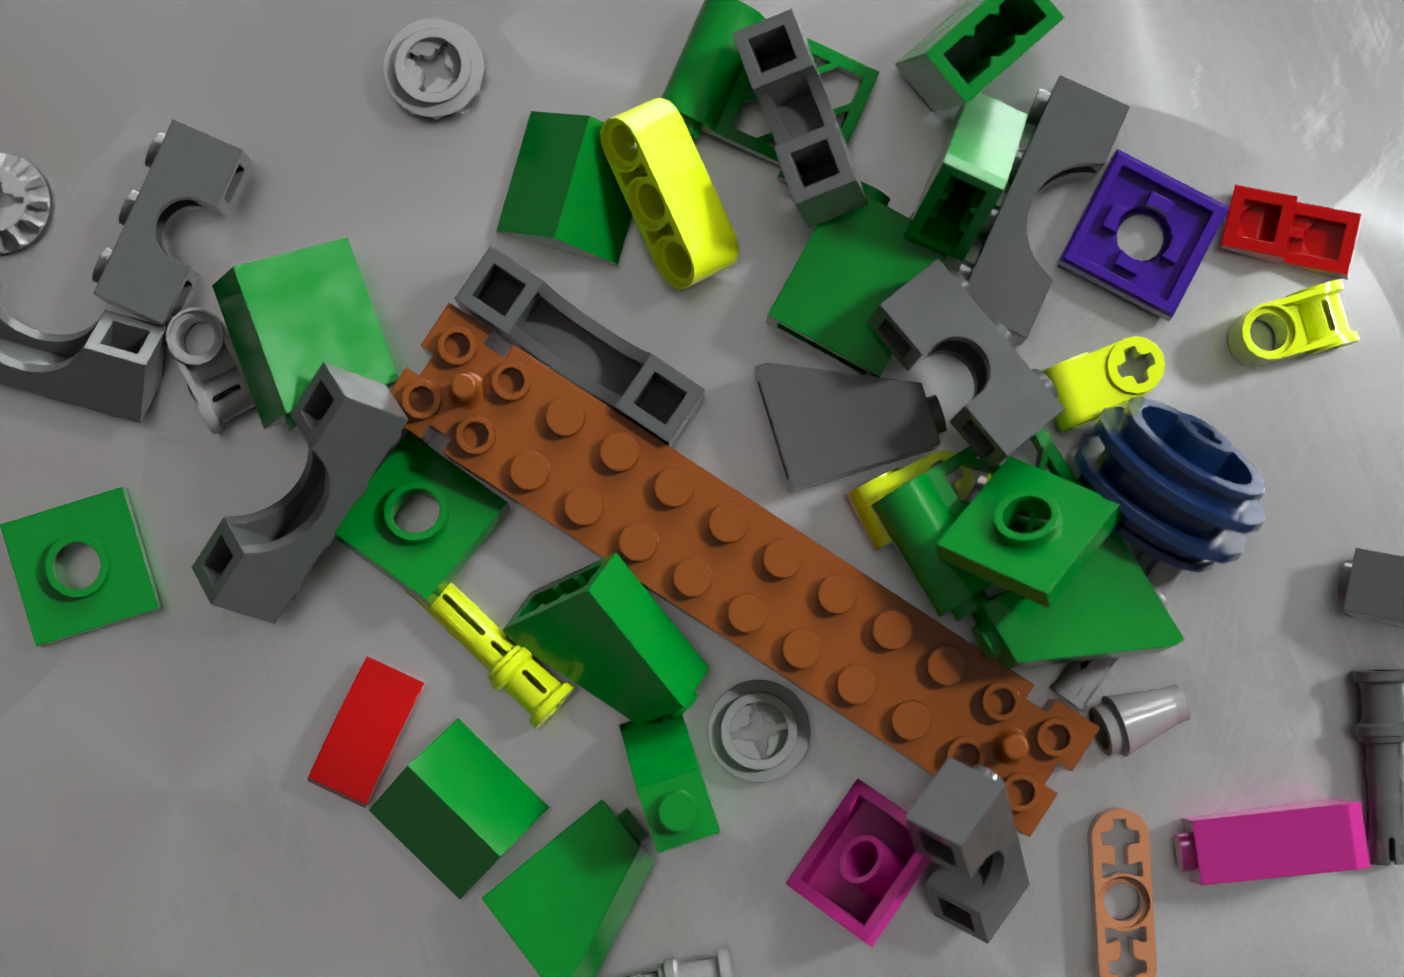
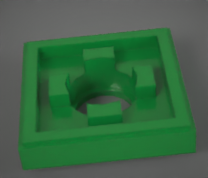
M408 432L371 476L364 494L354 502L335 531L334 538L428 607H431L507 515L510 508L507 501ZM416 493H425L427 498L437 501L440 506L439 517L435 524L428 530L420 533H408L400 529L394 522V517L399 508L410 501L408 496Z
M1009 456L936 543L938 557L949 564L1050 609L1122 519V513L1118 511V503L1104 499L1099 493ZM1033 509L1034 518L1049 521L1045 527L1034 533L1020 534L1008 529L1016 522L1015 513L1023 510Z
M119 487L0 524L36 647L52 644L162 609L126 488ZM81 542L88 544L96 551L100 558V571L98 577L91 585L84 589L74 590L60 583L57 577L56 563L54 562L57 554L63 547L71 543Z

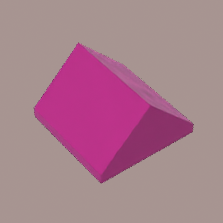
M857 778L785 884L860 940L873 947L931 860L914 850L905 820L908 812Z

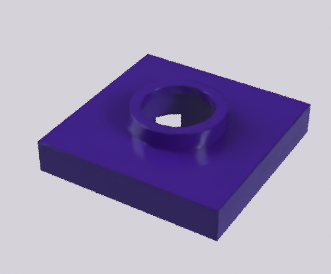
M1116 149L1066 243L1057 264L1170 321L1230 207ZM1132 216L1151 218L1162 231L1163 242L1161 249L1149 260L1140 261L1131 258L1123 250H1120L1118 246L1117 233L1119 227L1126 219Z

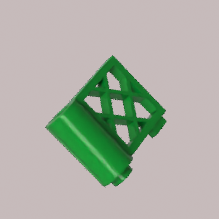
M704 0L661 98L670 101L677 108L692 140L697 141L701 133L713 135L781 167L774 146L767 143L775 140L772 132L755 138L732 127L741 105L758 99L754 91L747 93L751 84L732 33L763 21L766 18L759 11L739 0ZM807 38L814 59L825 64L818 67L820 75L837 69L860 80L851 102L833 109L836 117L845 114L840 128L848 145L880 71ZM781 168L777 178L786 182Z
M1043 428L1030 439L1038 452L1035 467L1046 471L1047 466L1051 474L1076 483L1075 475L1046 429ZM970 446L927 472L908 481L871 505V508L938 616L941 617L951 611L957 621L990 602L984 590L994 584L939 559L936 543L971 503L958 498L945 476L963 466L988 473L987 483L1001 467L1000 463L990 471L984 462L977 458L978 455ZM1032 509L1026 510L1025 517L1015 514L1016 522L1012 525L1022 528L1021 534H1028L1041 530L1048 523L1036 520Z

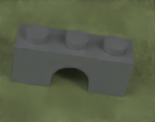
M787 10L733 32L732 35L751 87L760 102L777 146H774L793 201L809 228L869 205L808 40L793 10Z
M172 119L167 133L159 131L149 146L145 158V166L149 167L150 170L140 191L136 189L131 190L123 203L118 221L124 227L114 249L107 246L97 260L92 281L98 284L93 294L104 302L154 324L168 327L171 319L181 310H185L200 274L189 265L169 256L165 247L167 226L174 216L190 208L206 209L226 218L252 162L247 154L236 146Z
M939 259L882 302L866 322L907 372L923 359L936 354L953 356L967 366L973 377L974 394L972 400L949 422L990 471L1046 427L1065 409L1057 400L1058 392L1052 381L1040 370L1031 369L1015 350L1016 343L1009 330L998 320H990L975 303L973 290L967 280L953 269L948 270Z
M948 757L905 816V820L915 852L939 864L925 883L934 916L989 944L1030 883L1004 782L997 774L984 766L973 765L969 767Z

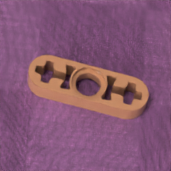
M1109 808L1101 811L1093 818L1087 833L1095 972L1097 977H1120V975L1114 972H1109V962H1115L1120 959V940L1116 937L1106 940V928L1127 932L1141 927L1142 938L1140 940L1128 937L1130 956L1142 960V970L1132 972L1131 977H1155L1157 961L1149 831L1143 819L1136 813L1123 808ZM1120 818L1123 828L1132 830L1135 834L1134 842L1124 844V864L1132 865L1138 862V875L1126 872H1112L1102 876L1103 863L1116 866L1115 850L1113 846L1102 843V832L1111 831L1113 820ZM1117 883H1129L1137 890L1140 899L1137 912L1125 920L1113 919L1109 916L1104 906L1106 892Z

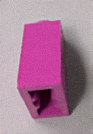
M1326 798L1182 818L1184 833L1175 834V851L1179 869L1181 872H1190L1191 882L1199 885L1370 868L1361 802Z

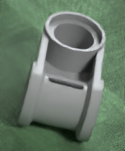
M191 307L177 313L167 327V345L188 383L189 393L211 432L215 435L223 431L224 422L254 407L255 403L224 321L203 308ZM198 322H209L215 333L211 349L205 354L198 356L190 355L184 345V335L187 329ZM241 388V389L238 390L237 392H235V393H233V394H231V395H229V396L223 398L222 400L218 401L220 398H222V397H224V396L230 394L231 392H233V391H235V390Z

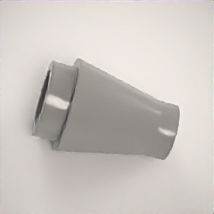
M1177 684L1162 689L1103 696L1100 705L1090 708L1089 718L1092 723L1100 727L1095 735V739L1101 750L1107 756L1120 753L1122 756L1127 757L1175 725L1188 721L1190 719V708L1184 692Z

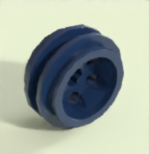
M1145 397L1130 398L1125 408H1104L1098 416L1094 427L1098 436L1084 438L1077 448L1074 459L1081 472L1075 484L1099 493L1104 499L1119 504L1118 511L1122 513V519L1113 531L1150 556L1187 571L1200 573L1211 570L1215 562L1224 564L1237 561L1244 550L1245 539L1242 534L1258 531L1265 520L1266 510L1259 499L1265 492L1266 483L1257 468L1216 428L1202 419L1181 412L1165 403Z

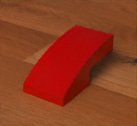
M1235 184L1221 248L1268 262L1348 280L1362 222V214L1299 202L1298 196Z
M367 656L322 745L308 776V782L366 808L394 753L395 745L423 692L425 683Z

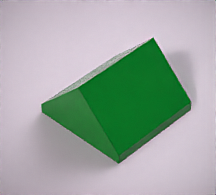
M530 112L496 230L497 233L618 267L633 215L601 145L600 131L604 122L588 115Z
M458 718L405 767L369 811L460 900L542 816L549 806Z

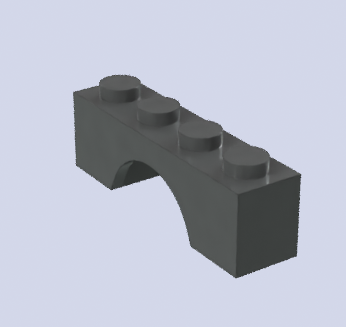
M1061 75L1051 92L1039 88L1026 120V124L1035 127L1026 149L1018 146L1007 181L1010 185L1000 207L994 206L977 236V239L984 241L974 264L963 260L957 271L971 286L975 303L990 320L995 319L1001 322L1012 334L1015 343L1021 345L1028 338L1053 282V279L1034 257L1028 241L1027 217L1032 200L1045 186L1060 178L1072 175H1097L1109 156L1130 108L1127 104Z
M491 245L454 298L461 310L670 447H672L705 398V389L652 353L634 346L587 316L560 296L542 279Z
M0 307V384L105 413L113 417L141 423L161 385L167 327L105 310L92 326L83 331L72 334H51L32 329L20 323Z
M326 362L321 364L290 413L308 443L306 466L298 482L282 499L261 511L241 516L223 517L191 567L211 605L275 624L287 604L299 593L304 578L320 554L330 546L335 531L354 502L362 497L369 479L387 452L397 444L402 429L408 422L405 413L385 384Z

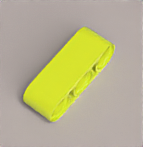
M655 98L607 119L602 124L600 131V141L604 154L663 279L672 287L686 289L731 267L739 255V244L736 234L677 108L666 99Z

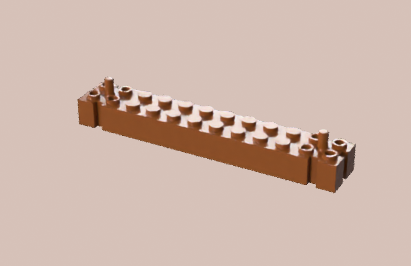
M451 303L447 304L421 344L424 351L432 358L420 376L406 367L390 390L408 418V422L403 428L425 444L429 443L435 432L450 440L442 452L448 459L602 559L617 552L645 588L935 777L948 757L969 767L981 765L990 769L1002 779L1006 786L1016 830L1028 837L1032 835L1058 794L1045 785L1046 781L1056 766L1062 770H1074L1099 731V726L1057 699H1047L1042 708L1027 700L1028 694L1034 687L1033 683L1013 670L1005 669L1001 662L989 660L978 647L517 346L513 345L506 357H502L491 349L497 340L491 329Z

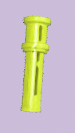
M450 582L431 607H428L404 590L490 671L487 677L491 681L490 685L497 692L504 689L531 715L529 723L535 729L543 725L574 692L575 687L569 681L559 682L530 651L510 640L452 582Z

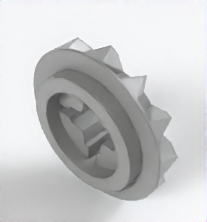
M439 17L418 19L400 29L388 44L383 60L384 80L393 99L412 115H421L437 120L443 116L464 110L472 98L480 92L485 68L481 49L472 34L460 24ZM444 46H447L444 52L446 55L444 65L457 80L454 81L450 78L445 80L437 77L431 85H427L423 92L424 72L410 58L413 57L420 61L423 58L427 61H432L437 53L441 54Z
M0 152V184H2V191L17 201H23V204H13L12 207L2 208L0 218V254H5L24 248L41 233L49 216L50 196L45 180L34 166L23 158Z
M749 680L727 690L714 705L708 722V741L716 760L730 774L750 782H768L788 774L802 760L810 738L809 719L801 701L788 688L768 680ZM756 702L758 712L762 713V718L765 722L775 721L776 724L786 723L787 729L777 730V734L770 735L767 738L768 747L765 748L767 758L761 759L760 751L756 750L753 740H742L741 737L731 739L730 733L739 732L740 728L750 725L749 714H752L750 703Z

